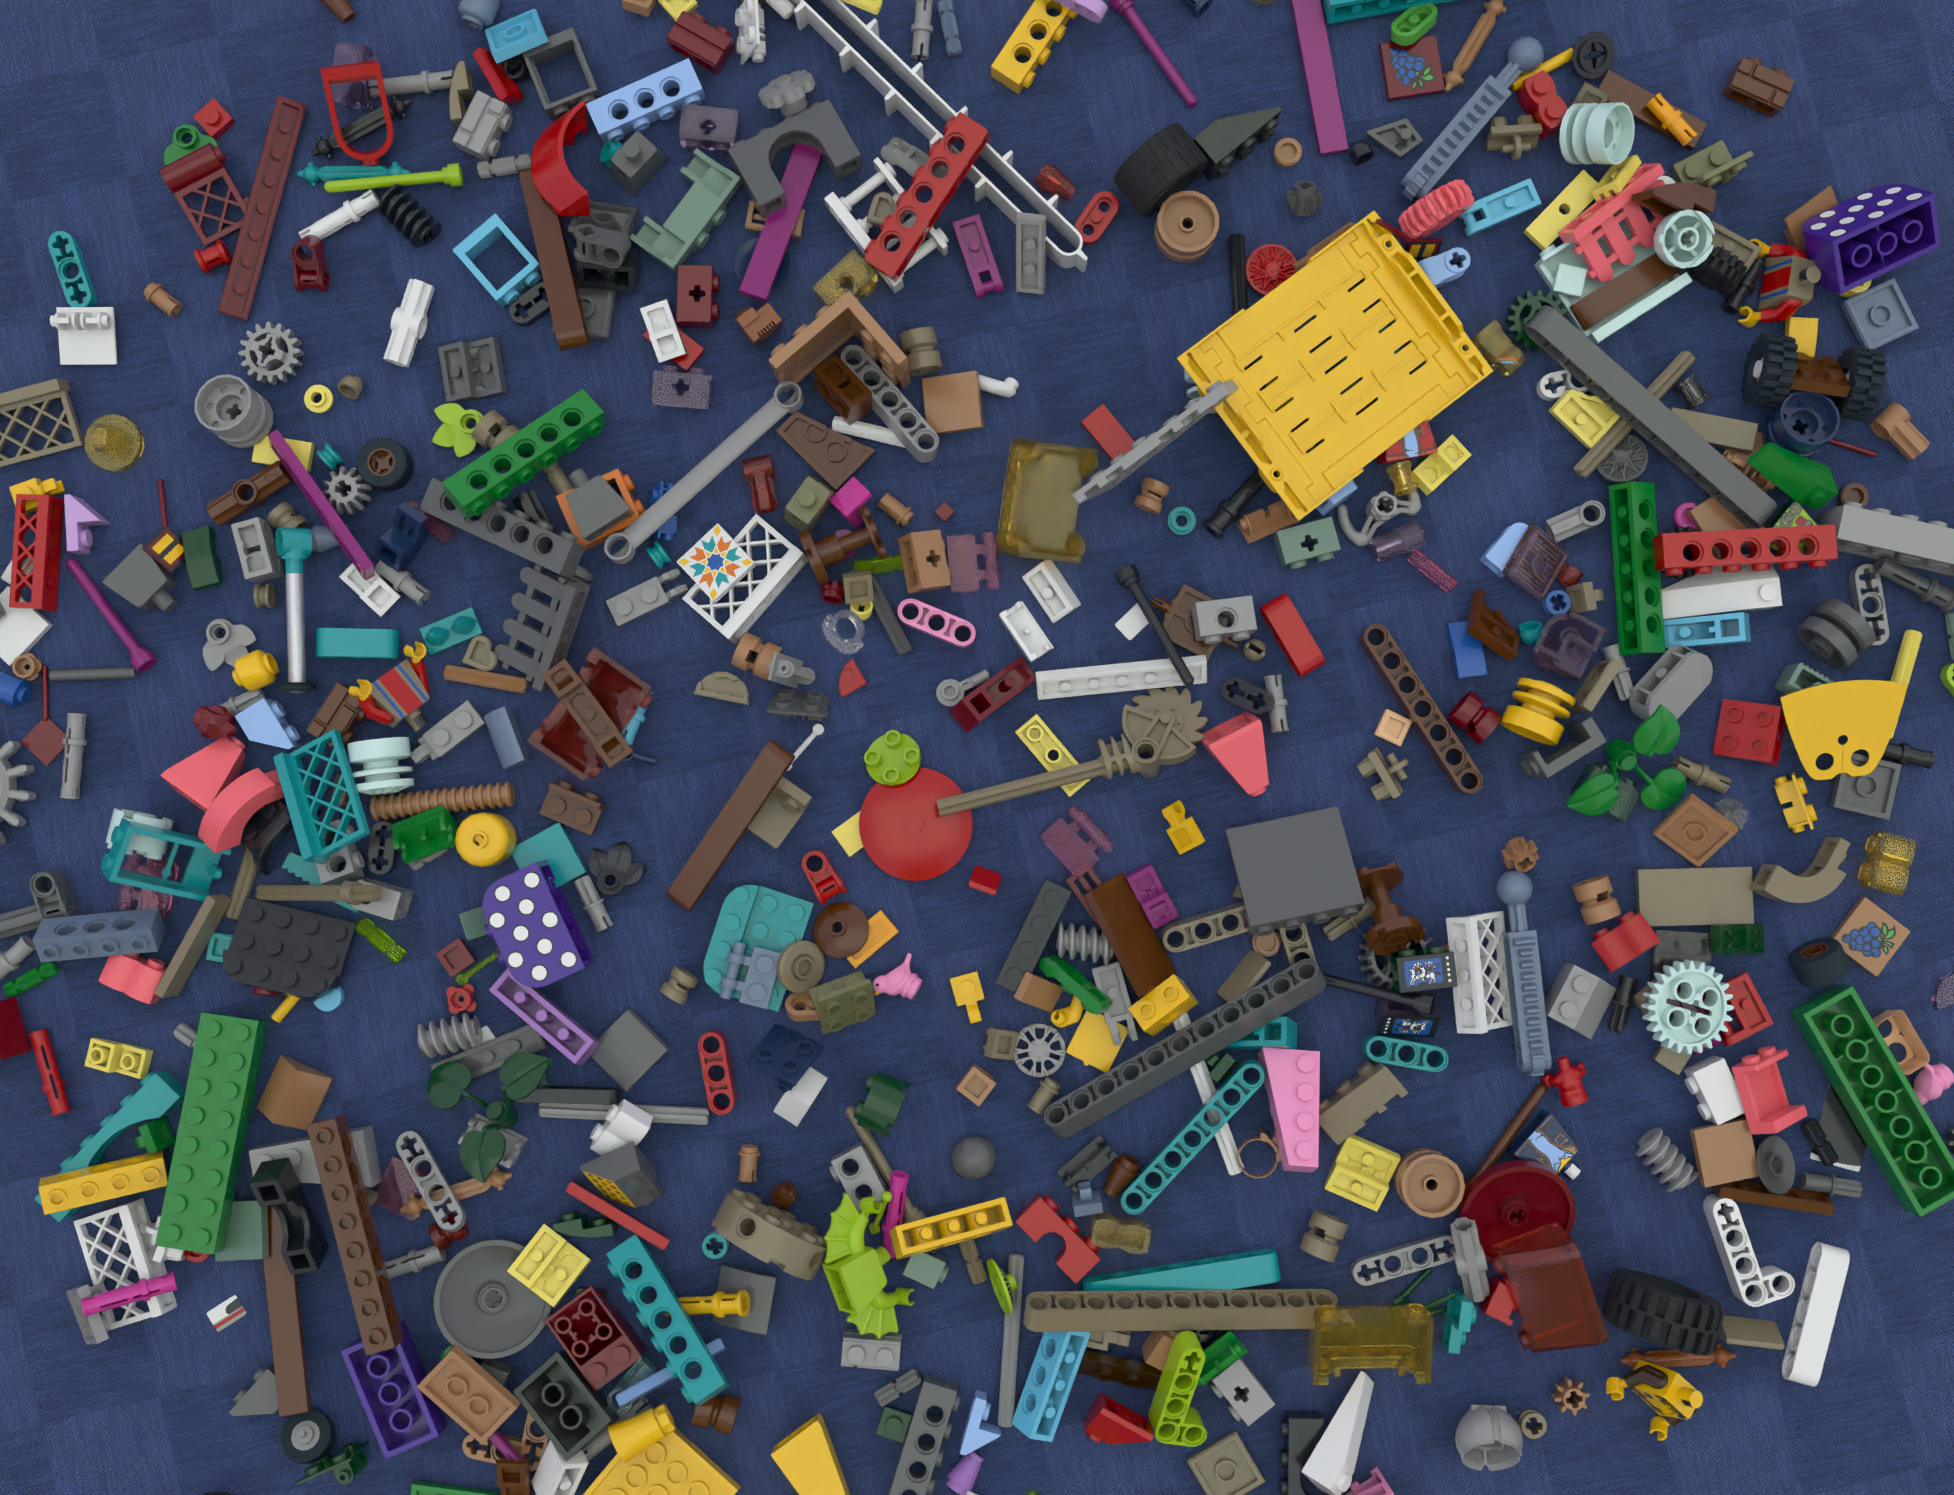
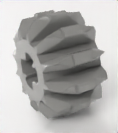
M340 467L339 475L331 471L330 477L332 481H323V485L329 487V489L322 493L326 498H329V503L333 508L336 507V512L339 514L347 511L349 515H355L356 508L361 511L365 510V506L362 503L363 500L367 502L372 501L371 497L366 495V492L373 489L372 486L365 484L366 482L359 475L358 469L354 467L349 471L345 467ZM347 486L351 487V492L347 491ZM344 490L347 491L348 496L343 495Z

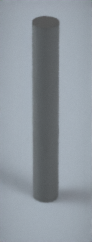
M134 667L50 670L49 672L51 681L138 678L139 675Z

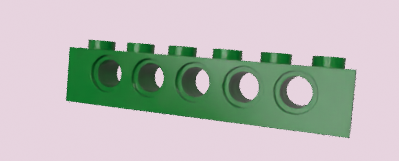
M581 389L443 481L446 497L466 520L474 515L482 514L490 504L507 497L515 487L521 483L529 482L542 469L553 466L558 458L567 452L575 451L589 437H595L600 434L603 428L606 427L603 410ZM572 423L578 424L577 426H568ZM547 439H556L552 442H546ZM525 454H531V455H532V456H530V457H528V458L522 457V456L525 455ZM501 470H509L507 473H498ZM480 485L486 486L483 489H475Z
M1631 481L1608 486L1620 656L1665 653L1660 571L1655 572L1653 537L1658 536L1654 483Z

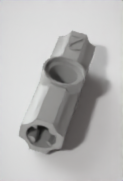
M1467 1217L1457 1218L1454 1223L1450 1224L1455 1247L1453 1255L1457 1272L1461 1276L1464 1294L1473 1302H1481L1490 1295L1485 1272L1488 1270L1482 1244L1479 1242L1475 1220H1470Z

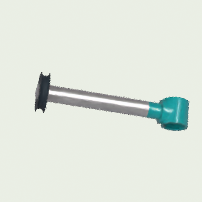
M279 527L276 531L275 546L278 556L285 560L288 682L275 683L279 684L277 691H289L297 694L306 691H319L315 688L317 682H306L303 560L308 559L307 557L311 554L312 535L309 528Z

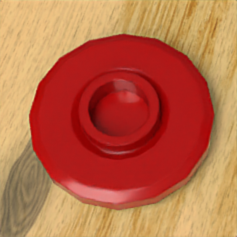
M1262 245L1254 250L1247 260V282L1254 291L1266 296L1296 273L1292 265L1297 261L1291 251L1281 245Z

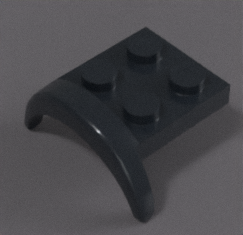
M282 798L270 802L256 811L246 823L242 833L241 843L253 854V861L256 867L266 876L270 874L267 863L272 850L280 839L293 828L287 804ZM318 809L317 815L319 816L321 814L320 809Z

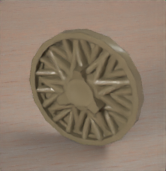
M797 940L789 944L781 952L777 962V975L780 983L785 989L793 993H806L808 989L816 987L825 971L823 952L816 944L807 940Z

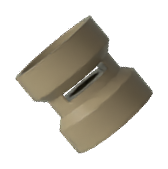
M287 501L276 506L267 517V522L274 528H307L309 524L302 515H296L294 512L295 508Z
M675 965L670 972L671 978L669 981L664 982L659 990L671 1000L683 1005L688 998V991L696 986L699 979L687 970Z

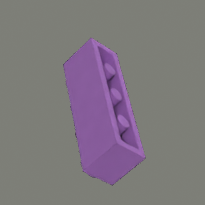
M508 968L489 989L492 994L574 1064L583 1065L601 1044L537 988L519 983L511 975Z

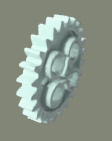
M1684 959V962L1673 961V967L1663 966L1665 974L1654 973L1657 979L1656 983H1647L1652 991L1651 993H1643V996L1649 999V1003H1644L1641 1007L1648 1009L1649 1013L1645 1014L1642 1019L1651 1021L1646 1029L1655 1032L1652 1038L1660 1041L1662 1047L1671 1048V1051L1678 1053L1682 1051V1053L1691 1054L1692 1050L1702 1053L1703 1047L1713 1048L1711 1039L1721 1041V1037L1718 1034L1719 1031L1728 1032V1029L1723 1024L1724 1021H1732V1018L1726 1015V1013L1734 1009V1006L1727 1004V1000L1731 999L1733 995L1724 992L1730 985L1729 983L1720 982L1723 975L1715 973L1714 967L1707 966L1703 962H1694ZM1680 984L1681 990L1677 995V987ZM1706 992V998L1703 1001L1702 996ZM1669 998L1707 1009L1709 1014L1704 1015L1667 1004L1666 1000ZM1673 1012V1019L1670 1022L1669 1016ZM1698 1020V1027L1695 1029V1022Z

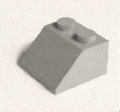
M1564 962L1544 1001L1546 1017L1591 1040L1617 989L1574 964Z

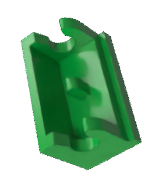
M443 805L391 825L394 849H402L401 856L405 864L456 845L457 821Z

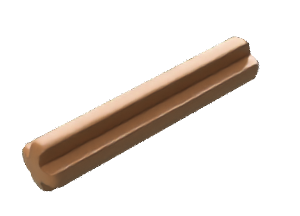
M446 665L443 677L445 680L522 694L526 693L528 689V680L525 678L453 665Z

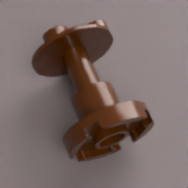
M867 505L859 508L866 527L837 538L834 533L814 542L809 529L798 533L809 563L820 585L830 582L826 570L827 567L846 560L844 554L870 543L874 544L880 560L888 558Z
M1392 862L1374 869L1370 867L1358 869L1356 873L1363 898L1366 896L1372 897L1376 908L1372 913L1376 926L1370 929L1365 936L1369 951L1372 952L1374 949L1376 955H1391L1398 953V950L1407 949L1406 944L1414 941L1415 945L1419 943L1425 936L1421 921L1416 917L1403 916L1400 906L1392 903L1389 891L1397 887L1404 878L1403 871L1400 870L1399 865Z

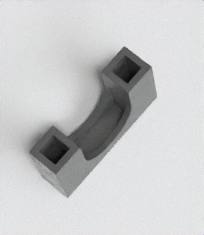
M829 99L822 103L816 102L806 111L798 115H790L782 123L772 128H764L756 136L748 140H740L732 148L728 149L731 163L762 218L787 206L785 192L771 169L775 156L783 148L797 143L807 144L816 148L826 159L837 180L862 168L861 154Z

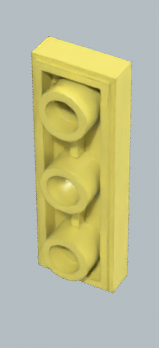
M1583 169L1523 233L1542 251L1545 250L1559 236L1558 232L1573 221L1595 199L1592 192L1598 182ZM1559 209H1563L1566 215L1561 214Z
M1037 714L1015 731L1017 736L1048 772L1078 764ZM1051 750H1055L1058 753V759L1055 761H1051L1048 758V752ZM1091 779L1060 787L1070 797Z

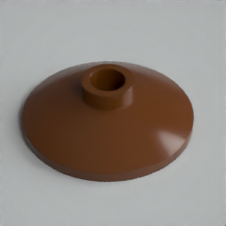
M832 903L825 907L815 920L813 927L815 942L819 949L830 957L847 958L853 956L863 948L868 939V919L864 912L852 903ZM841 923L843 925L842 931L835 933L834 927Z

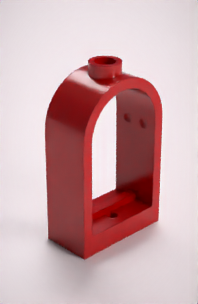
M380 60L321 67L320 71L338 145L349 156L362 160L363 166L379 164V157L384 155L391 146L394 132ZM377 79L387 126V137L380 147L370 151H362L352 147L345 140L341 131L331 84Z

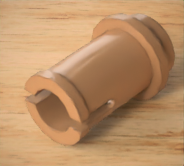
M153 282L144 290L143 295L146 297V301L157 305L169 317L172 318L181 311L183 304L167 293L162 284Z
M889 492L883 496L877 507L895 519L898 526L900 524L903 527L907 526L915 515L911 511L912 508L910 506L905 507Z
M741 1145V1150L738 1151V1155L741 1156L738 1180L741 1182H756L758 1156H761V1152L758 1151L757 1145Z

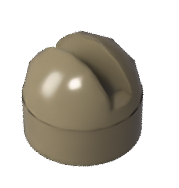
M348 374L341 379L337 388L345 397L357 399L363 390V381L358 376Z
M1251 639L1243 646V655L1248 661L1257 662L1266 654V646L1259 639ZM1251 644L1260 649L1262 653L1259 655L1248 647Z

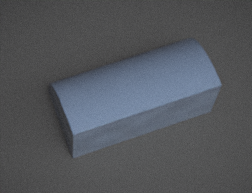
M504 706L484 716L503 771L532 761L512 708Z

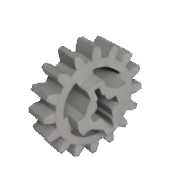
M269 321L266 322L265 328L256 324L257 332L247 331L246 334L249 340L240 341L245 346V350L239 351L238 354L246 358L241 365L249 369L248 375L253 378L257 377V380L261 383H265L268 379L269 383L276 385L277 378L286 383V375L288 373L293 376L297 375L293 369L294 366H302L297 357L303 356L304 352L296 348L302 342L297 338H293L295 333L290 329L286 330V327L280 323L275 327ZM286 343L288 346V353L285 350ZM269 352H275L274 355H268ZM255 354H256V356H257V358H258L257 363H256V361H255V356H254Z

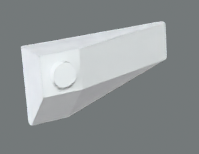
M1770 565V570L1751 571L1750 566L1741 567L1740 572L1723 573V568H1713L1712 573L1696 574L1661 589L1663 620L1766 610L1783 606L1780 580L1773 565Z
M1363 1371L1359 1373L1301 1471L1318 1489L1329 1495H1341L1342 1492L1348 1490L1352 1482V1475L1374 1382Z

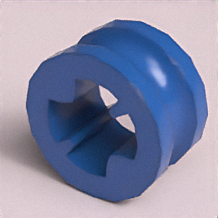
M1561 590L1549 592L1542 600L1544 612L1553 617L1563 615L1571 606L1569 595ZM1558 596L1560 598L1559 603L1563 606L1554 610L1552 609L1554 604L1550 602V599H1555Z

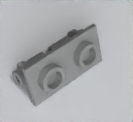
M775 652L769 664L768 680L797 689L798 683L804 685L811 684L815 680V673L812 669L803 667V661Z

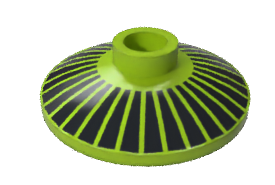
M992 1258L988 1259V1273L996 1297L1005 1314L1011 1315L1013 1312L1012 1291L1017 1290L1015 1278L1012 1273L1006 1275L999 1264Z

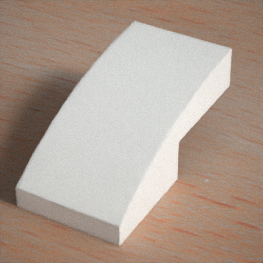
M666 299L640 308L658 362L661 363L686 354L668 300Z
M353 564L339 576L380 617L401 597L380 574L375 572V576L366 581Z

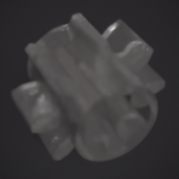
M1724 798L1719 802H1715L1714 810L1735 824L1738 830H1742L1743 823L1748 821V810H1743V803L1733 798Z

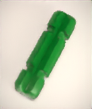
M56 961L45 962L40 967H35L17 977L14 981L11 980L4 984L3 990L7 997H16L22 994L23 991H27L46 981L47 978L59 974L60 968Z

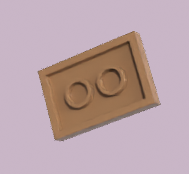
M457 1345L442 1358L417 1386L420 1391L480 1444H483L521 1403Z

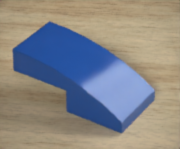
M1468 621L1447 623L1450 652L1453 651L1456 679L1487 675L1482 642L1473 638L1467 632Z

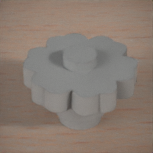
M797 70L789 75L785 74L770 81L768 86L760 89L758 96L762 105L766 106L767 109L780 108L782 115L786 117L798 115L807 110L808 102L805 93L814 89L815 81L812 74L808 73L807 70Z

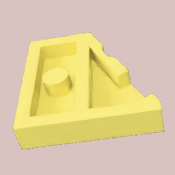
M1567 389L1548 410L1587 449H1591L1620 418L1597 396L1586 395L1583 392Z

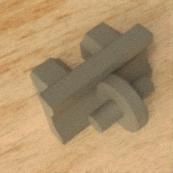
M1521 115L1517 118L1515 125H1507L1506 118L1493 117L1485 143L1486 151L1510 153L1512 161L1520 160L1522 152L1530 151L1531 148H1537L1539 135L1543 131L1542 123L1535 124L1532 115Z
M1374 748L1357 767L1364 778L1375 772H1378L1382 781L1371 787L1377 801L1391 796L1395 799L1404 790L1394 772L1400 781L1407 778L1408 776L1403 767L1409 764L1407 758L1398 761L1392 752L1386 756L1391 764L1389 766L1379 748Z

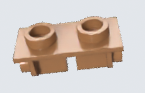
M1281 500L1267 506L1268 511L1264 512L1263 509H1260L1248 515H1243V519L1238 520L1237 526L1247 543L1250 544L1297 524L1300 520L1296 519L1284 501Z

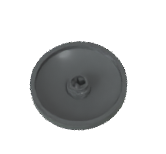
M484 1240L465 1247L446 1264L435 1286L433 1308L439 1329L449 1343L453 1346H459L470 1356L482 1359H496L522 1350L538 1336L545 1325V1320L549 1316L551 1305L507 1272L525 1247L507 1240Z

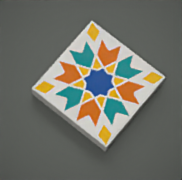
M718 523L677 561L715 604L757 565Z

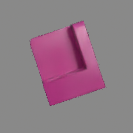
M853 476L829 501L857 529L864 522L857 510L871 498L872 494Z

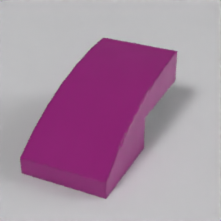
M1150 863L1125 875L1154 930L1179 916Z

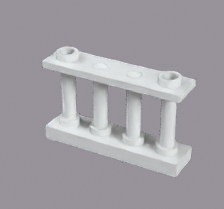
M878 157L873 160L877 173L845 198L843 196L838 198L832 192L824 198L828 210L865 256L864 251L871 241L867 234L873 225L867 223V216L862 220L860 218L855 220L850 214L852 211L851 207L883 182L895 194L892 196L895 207H898L896 205L897 199L904 191L896 181L895 177L897 175L888 162L883 164ZM910 214L912 217L902 225L904 227L913 226L916 222V216ZM933 227L927 234L929 239L920 245L903 273L935 248L943 256L948 253L946 243L949 241L940 228L936 230ZM897 238L891 239L887 243V250L900 240ZM876 269L895 294L904 287L903 273L897 282H894Z

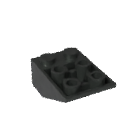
M1275 107L1217 119L1194 137L1193 141L1208 159V165L1202 172L1209 181L1216 176L1219 179L1232 169L1231 164L1238 158L1242 161L1253 152L1254 149L1252 147L1259 141L1264 143L1270 139L1275 133L1274 128L1279 124L1278 118L1282 109Z

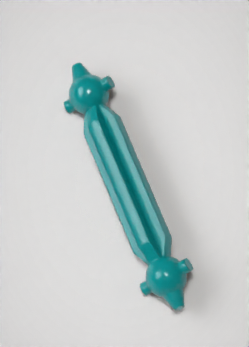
M393 161L392 166L389 168L383 165H325L318 168L313 165V162H308V166L304 170L297 172V175L311 182V186H316V182L319 179L328 182L409 174L411 172L403 169L398 165L397 161Z

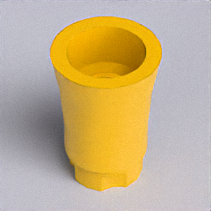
M665 1403L656 1408L652 1407L624 1421L608 1425L612 1443L624 1463H627L652 1444L665 1438L666 1434L676 1430L674 1419Z

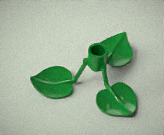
M1660 704L1656 711L1635 732L1633 746L1622 739L1611 741L1605 749V754L1610 759L1607 764L1611 767L1612 775L1608 772H1603L1592 776L1570 796L1565 804L1573 810L1591 816L1600 815L1608 811L1618 799V792L1615 789L1619 785L1617 767L1620 770L1626 771L1634 769L1649 783L1640 792V799L1645 806L1653 810H1665L1674 806L1683 797L1686 788L1684 774L1677 768L1671 767L1662 769L1652 779L1637 765L1636 753L1651 757L1654 752L1657 754L1670 752L1680 738V727L1675 716L1665 706Z

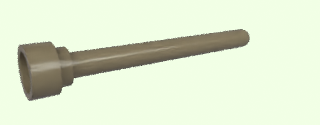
M852 1105L848 1106L845 1110L846 1115L890 1188V1175L892 1172L890 1165L870 1131L857 1125L858 1119L854 1118L856 1108ZM906 1194L903 1224L927 1218L922 1209L919 1210L917 1206L914 1207Z

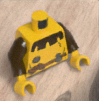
M1638 1360L1634 1370L1623 1375V1379L1610 1377L1606 1381V1394L1611 1393L1612 1400H1622L1624 1398V1388L1629 1387L1659 1415L1665 1417H1653L1650 1421L1649 1433L1658 1431L1657 1440L1659 1441L1667 1438L1668 1426L1674 1427L1684 1419H1690L1703 1402L1701 1392L1696 1390L1679 1373L1642 1360Z

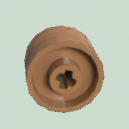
M1180 191L1171 195L1162 204L1154 226V239L1158 249L1167 258L1178 263H1191L1202 258L1211 249L1219 229V214L1215 204L1206 195L1196 191Z
M1420 1148L1410 1151L1401 1158L1393 1176L1395 1191L1400 1199L1421 1216L1429 1218L1446 1216L1454 1211L1463 1199L1465 1184L1462 1172L1457 1164L1437 1150ZM1432 1179L1431 1184L1427 1185V1181Z

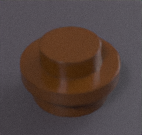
M790 1181L781 1182L776 1185L771 1192V1203L781 1209L788 1208L798 1195L795 1185Z

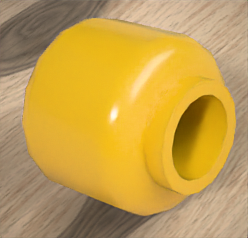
M255 650L235 660V670L232 671V676L238 686H244L249 691H255L272 684L276 680L279 668L275 658L270 653Z

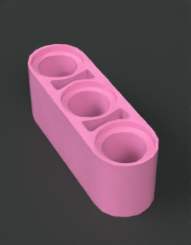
M911 598L905 599L898 606L899 619L908 627L959 648H967L975 641V628L964 619ZM910 605L917 607L919 610L918 616L912 620H908L903 616V610ZM935 616H939L945 621V626L939 631L932 630L929 627V621ZM961 627H966L971 632L970 639L965 642L958 641L955 637L956 630Z

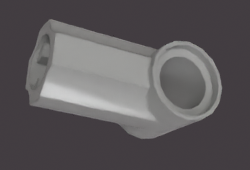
M1587 501L1580 506L1544 521L1546 532L1555 544L1600 524L1605 518V508L1598 501ZM1585 508H1590L1594 511L1595 519L1593 522L1587 521L1584 518L1583 512Z

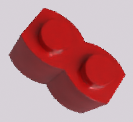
M1541 70L1523 81L1516 91V96L1520 107L1528 115H1532L1535 124L1542 123L1543 131L1539 138L1543 140L1560 131L1562 119L1568 107L1556 95L1555 83L1551 76L1544 70Z
M1631 911L1618 919L1620 925L1610 931L1607 926L1593 935L1596 941L1591 944L1611 973L1661 942L1641 912L1635 915Z

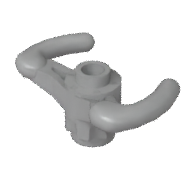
M1396 471L1391 472L1389 475V479L1405 491L1408 501L1397 500L1395 496L1385 491L1378 493L1366 505L1367 518L1360 532H1357L1351 525L1346 505L1341 504L1337 507L1339 524L1349 540L1360 547L1368 545L1376 528L1398 514L1412 516L1419 512L1421 509L1419 494L1406 477ZM1377 506H1382L1384 511H1379Z

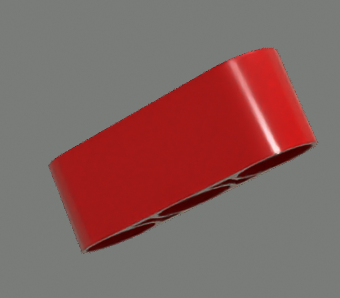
M1285 593L1259 607L1266 624L1300 678L1326 663L1322 652L1290 598Z
M710 1030L700 1038L698 1050L708 1105L713 1113L724 1115L729 1113L736 1105L737 1092L727 1038L719 1030ZM713 1036L719 1040L720 1047L717 1051H711L707 1048V1037ZM713 1065L722 1066L725 1071L724 1078H714L711 1074V1067ZM717 1094H726L730 1099L729 1106H719L716 1102Z

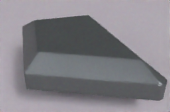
M1407 118L1368 130L1366 133L1367 137L1399 159L1423 142V139Z

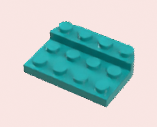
M748 884L735 888L723 902L704 960L705 982L715 992L721 993L722 986L720 982L722 976L726 975L729 964L727 957L729 951L733 950L735 941L745 943L744 955L752 956L754 945L782 952L789 944L797 940H803L815 903L757 884ZM740 964L737 980H745L748 965ZM776 975L767 1007L777 1012L780 1011L787 990L780 983L778 975ZM733 989L731 997L739 999L741 991Z

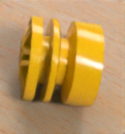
M1519 678L1516 685L1522 691H1513L1512 697L1520 702L1522 706L1508 705L1500 724L1525 738L1542 744L1557 746L1564 727L1555 721L1554 718L1568 719L1571 714L1565 708H1574L1576 699L1550 683L1529 678Z

